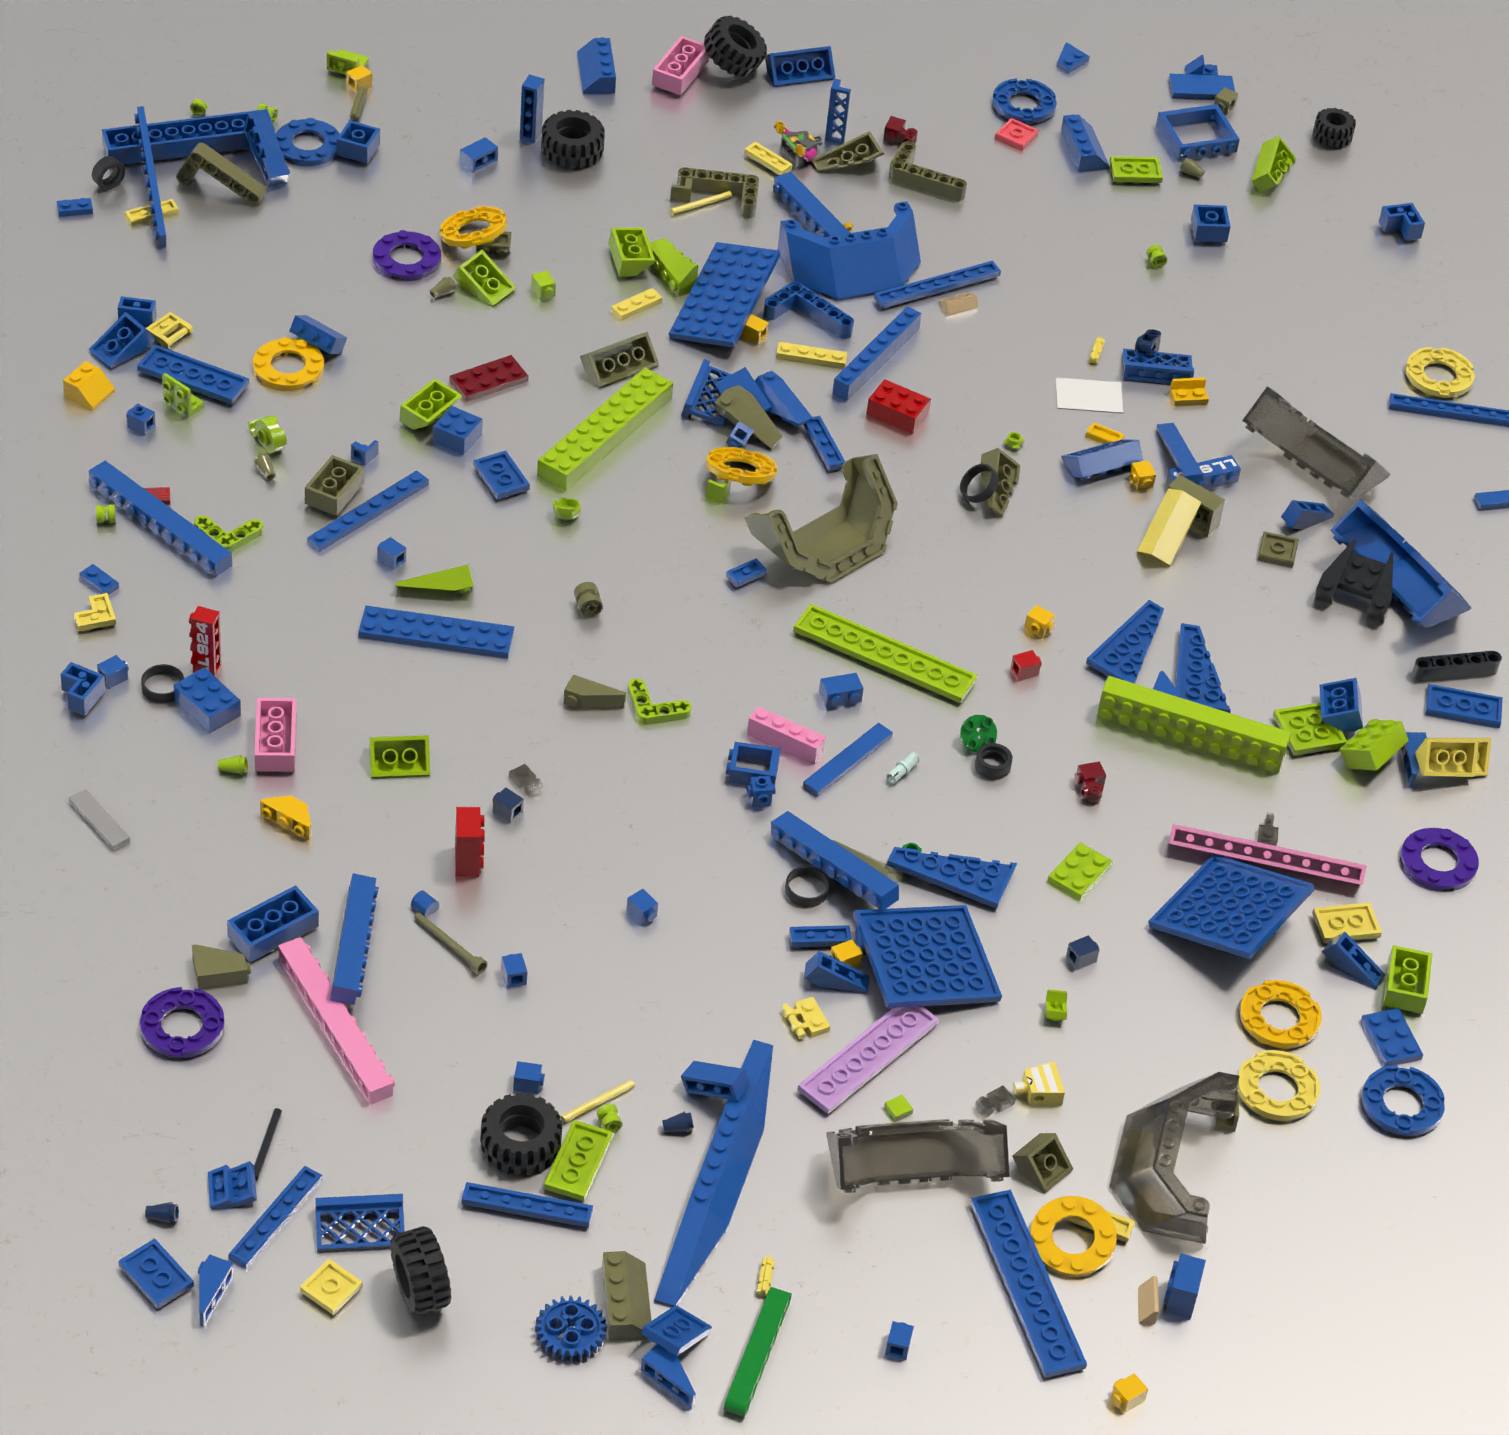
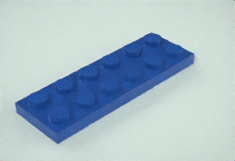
M154 345L137 365V371L162 379V375L166 373L192 391L231 405L249 385V378L158 345Z

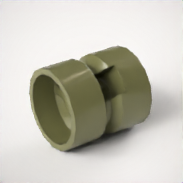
M583 582L576 586L574 596L581 615L584 617H594L601 613L603 603L596 584L593 582Z

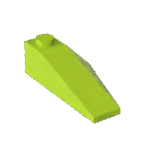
M470 564L398 581L395 582V585L459 590L460 593L471 591L470 587L474 586Z

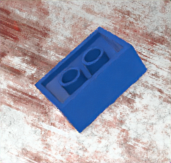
M1357 678L1320 684L1322 721L1343 732L1362 729V701Z

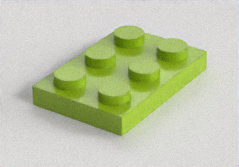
M1110 156L1109 162L1113 182L1162 183L1163 176L1158 157Z
M1079 842L1048 876L1047 881L1081 900L1109 870L1113 861Z

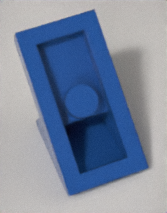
M1204 55L1199 56L1185 66V74L1218 75L1217 65H1205Z

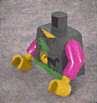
M777 121L774 128L778 134L782 135L780 148L795 165L805 161L811 162L817 155L818 146L822 145L821 137L813 138L807 131L791 132L785 128L786 126L783 122Z

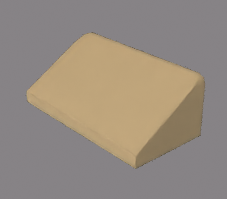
M965 293L939 301V304L948 315L978 307L977 295L972 293Z
M1152 1276L1138 1287L1139 1323H1156L1159 1313L1157 1276Z

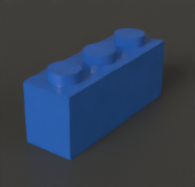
M295 315L289 332L329 354H342L348 338L307 315Z
M693 1061L681 1075L686 1092L738 1101L750 1087L746 1071L742 1068Z

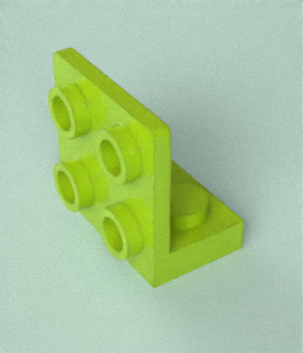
M339 49L338 52L331 50L327 52V70L345 75L361 65L365 67L369 61L367 56Z
M166 373L162 375L163 401L167 405L172 406L189 418L204 408V402L191 394L190 388Z

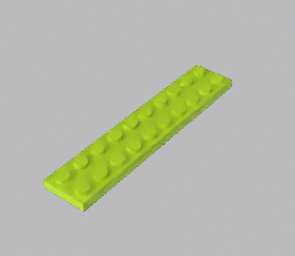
M813 604L808 606L793 628V631L959 703L964 700L977 681V674Z

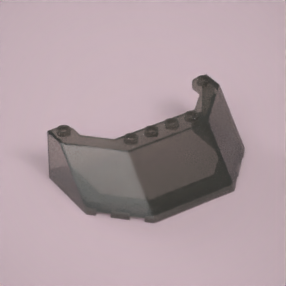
M1268 386L1242 420L1246 424V429L1253 434L1256 431L1283 451L1285 458L1290 461L1292 459L1296 460L1298 467L1303 470L1309 469L1311 476L1317 480L1319 477L1322 478L1324 485L1330 489L1335 487L1347 499L1351 497L1357 500L1391 475L1382 465L1366 453L1362 456L1312 420L1307 422V417Z
M1223 1072L1214 1073L1175 1089L1126 1116L1109 1188L1113 1193H1116L1121 1200V1204L1134 1217L1143 1232L1206 1244L1210 1204L1203 1197L1190 1195L1175 1176L1174 1169L1188 1112L1223 1119L1233 1117L1238 1104L1239 1075Z
M949 1119L859 1125L855 1126L856 1130L845 1128L840 1129L839 1133L836 1134L835 1131L826 1132L836 1185L838 1189L843 1190V1193H855L856 1189L860 1188L861 1185L877 1182V1185H890V1181H898V1184L911 1183V1179H919V1182H931L932 1178L940 1177L941 1181L953 1180L952 1176H984L991 1178V1182L1004 1181L1003 1177H1010L1007 1125L994 1120H983L982 1124L974 1122V1120L960 1119L958 1124H953V1121H949Z

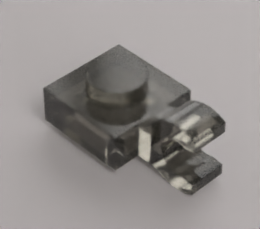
M1267 812L1264 825L1259 824L1257 842L1277 846L1279 827H1273L1274 813Z

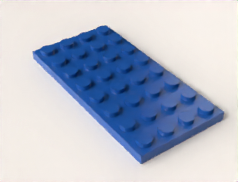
M716 242L669 331V337L671 339L735 347L781 256L780 250Z

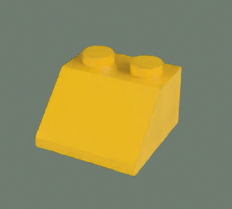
M87 361L83 362L63 380L64 396L91 410H94L115 392L114 386L103 371Z

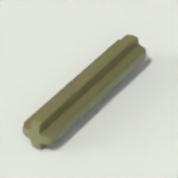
M364 85L358 87L352 106L350 118L353 121L359 119L368 89Z

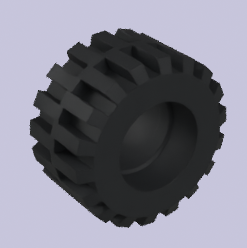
M1323 109L1316 116L1313 129L1314 138L1324 146L1331 148L1345 147V145H1349L1352 141L1356 120L1353 115L1343 109Z

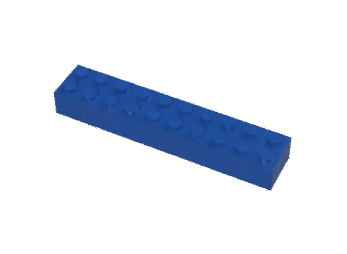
M255 111L147 124L153 161L189 156L198 143L208 145L217 153L251 149L244 133V127L248 113ZM138 125L102 129V143L106 157L113 156L122 164L142 162L141 152H143V149H139V139L141 137H137L136 131Z

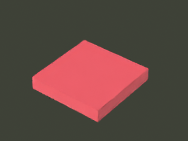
M1011 118L995 133V139L1023 151L1039 135V130Z

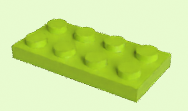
M573 1120L546 1178L544 1189L585 1201L611 1143L613 1132Z

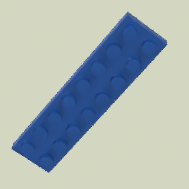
M365 605L358 637L508 658L515 626Z

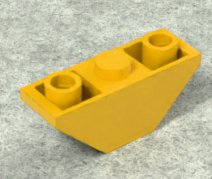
M291 795L264 798L260 801V814L266 819L278 823L281 827L291 830L298 836H302L307 840L311 839V821L306 803Z

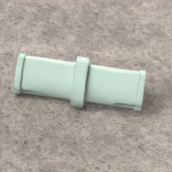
M911 752L904 760L897 762L896 767L886 774L887 779L894 776L889 781L890 783L895 784L903 775H907L915 764L920 762L919 756L913 759L917 753Z

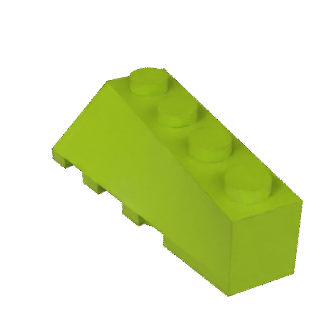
M1279 135L1264 142L1261 147L1252 177V184L1260 193L1276 186L1282 179L1283 174L1292 166V162L1297 159Z
M666 238L649 242L655 258V263L652 264L654 269L660 273L662 279L668 283L671 290L678 297L689 294L697 280L699 265L696 262L692 263L691 258L684 257L683 252L676 250V247Z

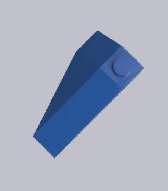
M773 371L757 376L755 382L772 408L767 414H777L781 416L782 420L796 426L813 421V417L780 376Z

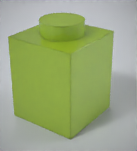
M548 270L532 274L531 288L539 300L555 296L556 282Z

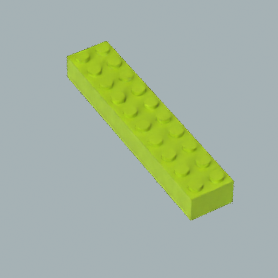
M647 368L642 369L538 459L537 476L567 491L672 399L674 382Z
M1108 676L1103 687L1097 713L1099 718L1276 773L1280 772L1291 732L1111 676Z

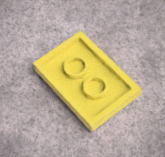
M1370 902L1313 909L1312 914L1323 943H1329L1332 938L1343 932H1346L1353 940L1381 937L1382 932Z

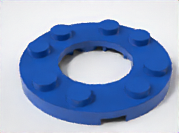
M1017 78L1009 79L1000 83L993 92L992 102L995 109L1000 115L1008 119L1013 118L1022 123H1041L1050 118L1056 110L1055 93L1045 84L1032 79H1026V81H1017ZM1019 93L1030 94L1039 100L1040 105L1037 108L1034 107L1033 110L1030 108L1020 110V107L1015 108L1011 105L1009 98Z
M307 118L291 120L276 132V137L284 160L294 161L296 165L316 166L333 160V156L336 155V139L340 133L334 126L326 122ZM303 132L309 134L312 132L316 136L322 137L324 143L317 149L303 150L294 146L292 140L297 134L299 136Z
M1398 1065L1385 1066L1374 1071L1365 1082L1362 1091L1363 1107L1368 1116L1385 1131L1404 1136L1421 1135L1434 1129L1444 1114L1445 1097L1442 1089L1433 1078L1421 1070L1410 1067V1069L1398 1068ZM1393 1087L1409 1088L1420 1096L1423 1108L1418 1114L1413 1116L1406 1114L1397 1115L1395 1111H1390L1385 1105L1384 1093Z

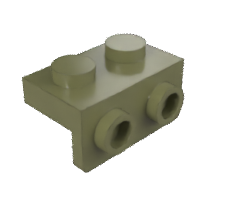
M505 231L491 243L476 245V251L483 250L486 254L496 252L499 255L510 253L512 232Z

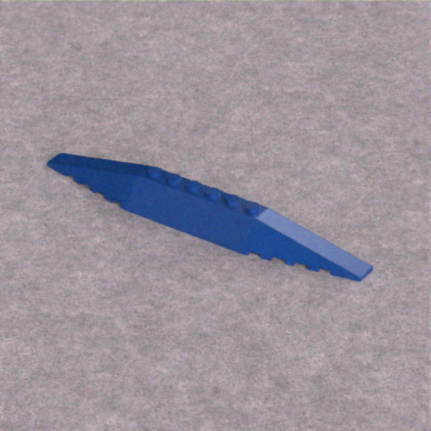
M753 1040L741 1068L746 1071L750 1087L738 1101L727 1100L683 1215L654 1299L656 1303L669 1307L678 1305L689 1284L695 1279L703 1263L705 1264L713 1248L715 1249L721 1236L729 1227L764 1132L773 1045Z

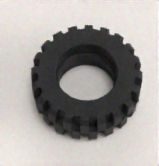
M720 17L705 35L704 46L709 58L713 60L715 65H718L720 69L727 71L730 75L734 74L737 77L752 75L767 56V46L759 31H756L755 27L749 25L745 20H740L738 17Z
M566 110L565 112L559 111L557 114H552L542 126L541 148L543 154L553 164H559L564 168L570 167V169H575V167H579L580 169L585 166H591L593 162L596 163L603 155L605 129L594 115L591 116L589 113H583L580 110Z
M516 1093L514 1096L509 1094L505 1095L502 1100L500 1098L493 1102V1105L486 1109V1113L481 1121V1150L488 1162L492 1161V1166L497 1169L501 1168L502 1172L507 1174L512 1172L518 1176L521 1173L531 1175L534 1171L540 1172L544 1170L545 1166L549 1167L554 1162V1159H556L561 1148L562 1121L555 1107L549 1102L546 1103V1100L540 1096L536 1098L534 1094L529 1093L528 1095ZM516 1127H525L535 1131L538 1136L528 1141H516L507 1137L504 1132Z
M421 1226L395 1234L390 1240L391 1259L400 1292L410 1313L420 1316L446 1308L452 1299L450 1279L444 1256L433 1231L428 1227Z

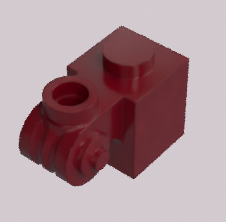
M890 116L884 129L883 140L896 144L906 141L915 144L918 131L914 128L906 130V120Z
M1100 761L1078 765L1074 779L1081 789L1083 799L1087 798L1093 803L1101 801L1106 773Z

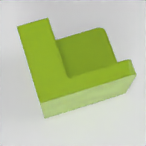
M726 479L720 484L708 480L706 497L722 504L730 494L731 481Z

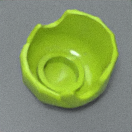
M562 497L559 502L556 499L553 500V511L561 520H572L580 515L581 504L578 500Z

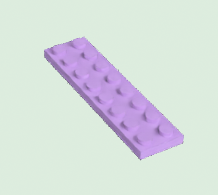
M923 1006L893 1008L798 1085L797 1090L829 1114L938 1025L939 1019Z

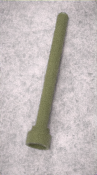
M421 913L414 915L415 920L464 958L475 974L480 975L486 970L488 966L486 960L482 957H474Z

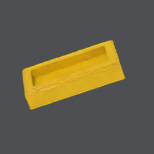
M1094 422L1085 435L1104 444L1121 440L1125 437L1122 433Z

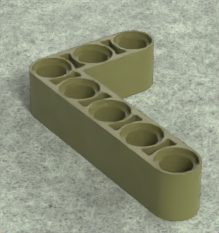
M909 141L901 144L890 163L889 179L891 181L956 201L965 199L967 188L965 180L912 164L914 162L916 145Z
M204 143L196 145L176 175L179 183L188 185L201 168L252 205H258L267 192L263 184Z
M687 167L678 170L677 185L685 186L686 178H692V191L717 194L730 191L732 195L742 196L741 215L745 218L755 216L759 178L757 176Z

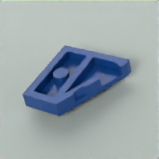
M1066 42L1057 61V67L1069 74L1089 62L1090 56Z

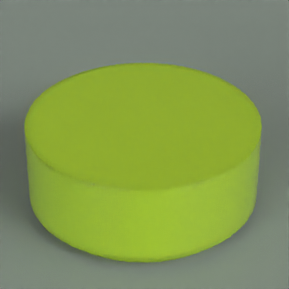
M195 99L192 101L190 109L194 114L201 116L206 113L208 106L204 101Z

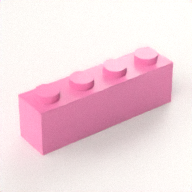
M759 706L751 714L748 721L747 734L815 764L824 752L825 736Z

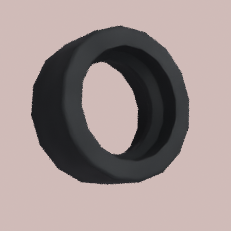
M113 156L103 157L94 165L91 176L93 181L103 190H110L122 182L125 176V167ZM114 167L112 174L103 179L105 172Z
M988 743L978 749L975 767L986 778L1001 779L1010 772L1013 756L1007 747L997 743ZM990 756L997 757L1004 764L994 766L986 763L983 759Z

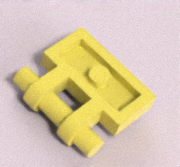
M814 997L795 1002L794 1009L790 1008L789 1004H784L781 1007L784 1012V1018L790 1022L792 1032L799 1039L806 1037L805 1032H808L811 1037L830 1032V1025Z

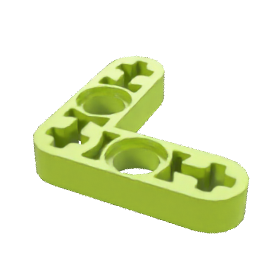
M200 515L194 519V526L230 552L258 538L264 532L263 522L259 519L249 520L228 533L207 516ZM211 533H218L219 535H217V536H211V535H209V534H211ZM240 534L245 535V537L238 538L236 536Z
M639 678L629 681L628 694L637 720L641 724H654L690 717L692 711L690 702L678 700L652 704L645 682ZM638 699H643V700H645L646 702H645V703H638L637 700H638ZM667 710L669 713L661 714L660 711Z

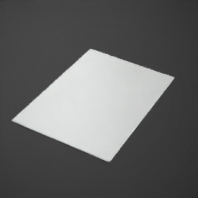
M1056 378L1057 408L1123 413L1121 382Z

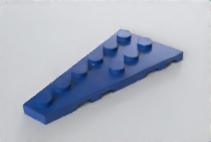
M1148 600L1087 658L1086 664L1106 676L1135 684L1162 618L1164 608Z
M1181 623L1176 689L1183 699L1230 713L1231 709L1227 706L1225 693L1222 692L1220 687L1221 682L1215 666L1210 660L1211 655L1206 649L1205 639L1200 626Z
M894 847L886 865L997 909L1013 876L1017 863L1010 862V865L1001 864L998 860L986 862L976 857L953 854L941 856L938 855V852L926 854L920 853L916 849Z

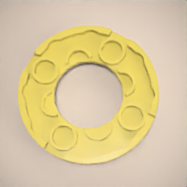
M1432 347L1419 349L1410 355L1406 365V375L1414 387L1425 392L1428 396L1458 397L1470 390L1475 379L1474 367L1471 362L1460 353L1443 347L1441 350L1432 349ZM1429 364H1444L1453 369L1457 376L1450 383L1446 381L1436 382V380H1430L1426 376L1424 368Z
M1267 1050L1258 1052L1254 1057L1244 1061L1238 1073L1237 1089L1244 1103L1257 1114L1273 1120L1290 1121L1307 1115L1315 1107L1320 1094V1082L1313 1068L1310 1069L1303 1063L1304 1060L1300 1057L1284 1051ZM1268 1072H1281L1287 1074L1295 1081L1298 1093L1291 1100L1275 1101L1273 1098L1269 1099L1266 1097V1094L1259 1089L1258 1080L1263 1074Z

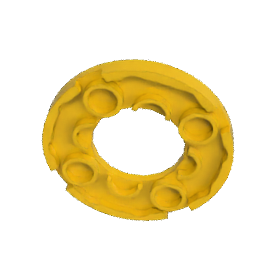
M479 206L467 211L462 210L449 216L441 224L440 234L442 240L448 246L467 249L471 246L493 242L495 238L505 232L508 222L504 211L501 209ZM474 221H486L490 225L488 228L482 229V232L475 231L469 235L468 233L460 234L458 231L465 224Z
M282 337L261 346L253 357V372L255 376L259 377L266 386L277 390L293 391L304 389L305 385L316 383L324 371L322 353L304 339ZM282 353H285V355L287 353H294L297 356L300 355L306 362V365L298 372L282 373L272 367L271 361Z
M736 447L713 449L709 451L705 461L707 470L717 475L718 479L739 482L744 486H752V484L766 485L767 482L775 479L778 468L777 464L768 456L756 451L753 453L744 448ZM730 461L745 462L757 469L755 472L745 470V473H743L741 469L730 468L731 466L724 464Z
M1267 980L1256 987L1253 985L1244 994L1240 1005V1018L1245 1029L1260 1043L1272 1047L1287 1049L1305 1045L1316 1036L1321 1024L1322 1014L1318 1002H1314L1307 990L1288 981ZM1283 1001L1292 1005L1297 1010L1300 1021L1298 1025L1292 1026L1290 1029H1276L1271 1024L1268 1025L1265 1018L1261 1016V1009L1268 1002Z
M1080 1196L1059 1197L1046 1203L1035 1215L1030 1231L1044 1266L1048 1270L1065 1277H1084L1091 1275L1092 1272L1101 1267L1103 1268L1110 1261L1116 1247V1227L1109 1213L1093 1200ZM1068 1217L1080 1218L1086 1221L1093 1229L1094 1242L1085 1252L1079 1254L1064 1252L1056 1246L1052 1238V1231L1055 1225Z

